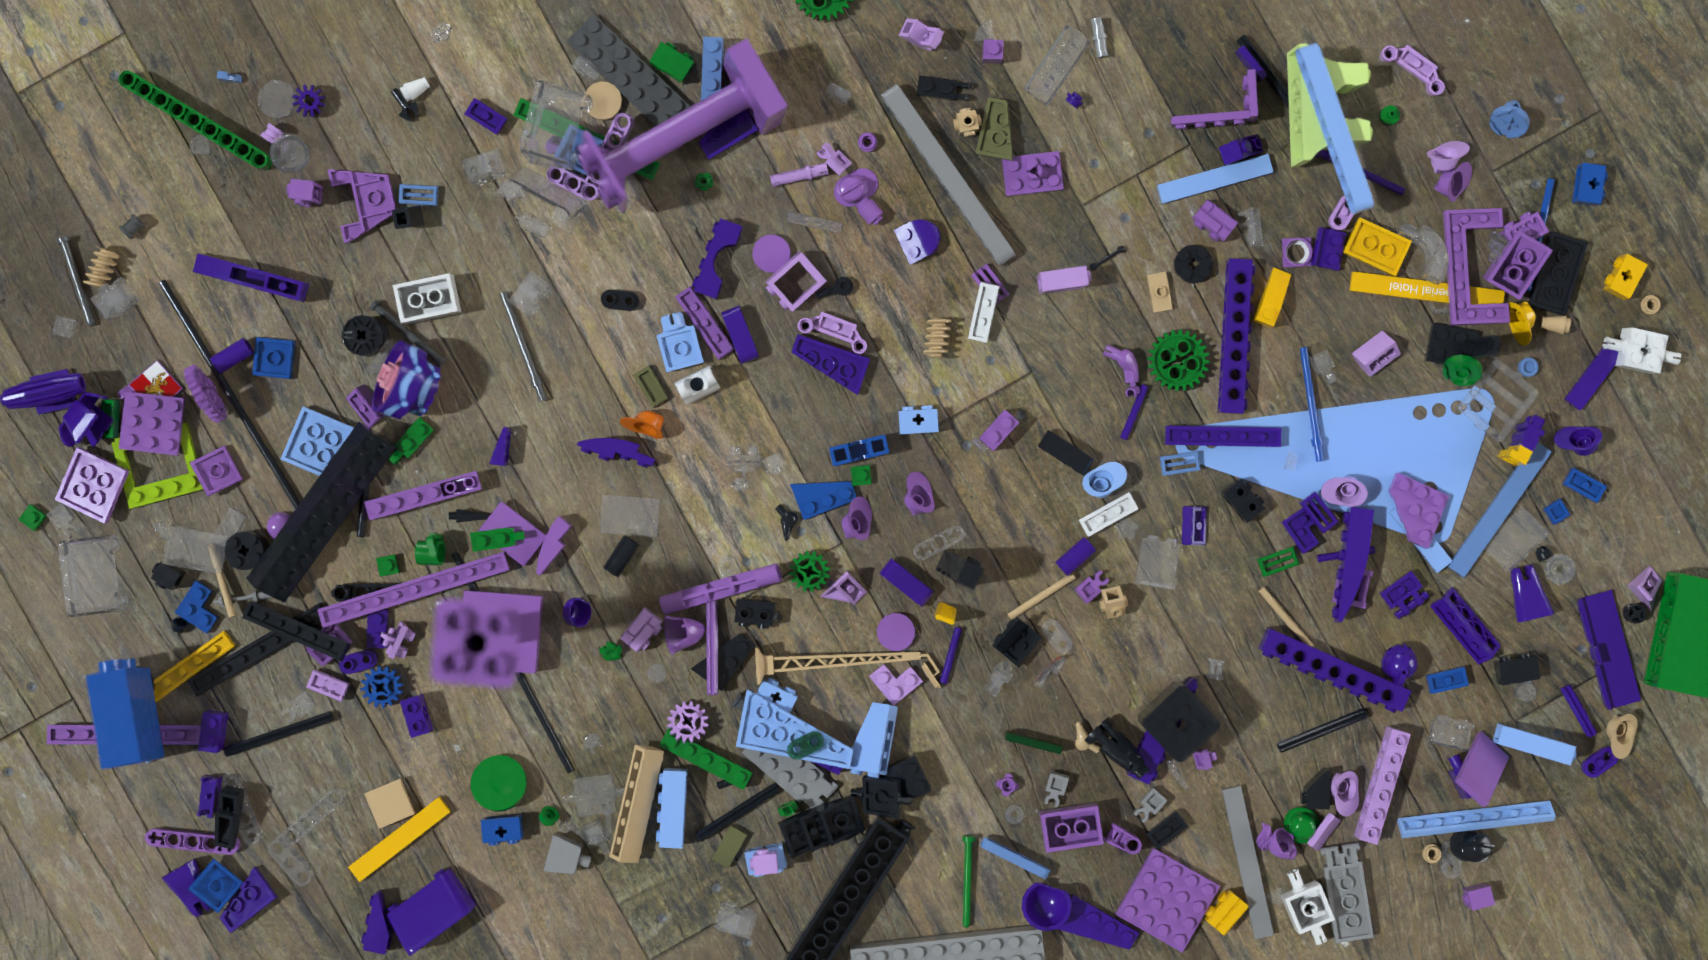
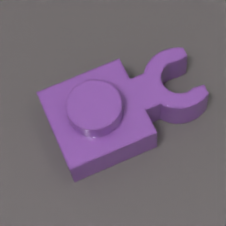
M1097 571L1093 576V580L1091 577H1087L1074 588L1085 604H1088L1101 592L1100 585H1105L1109 582L1108 578L1100 581L1099 576L1103 573L1102 571Z

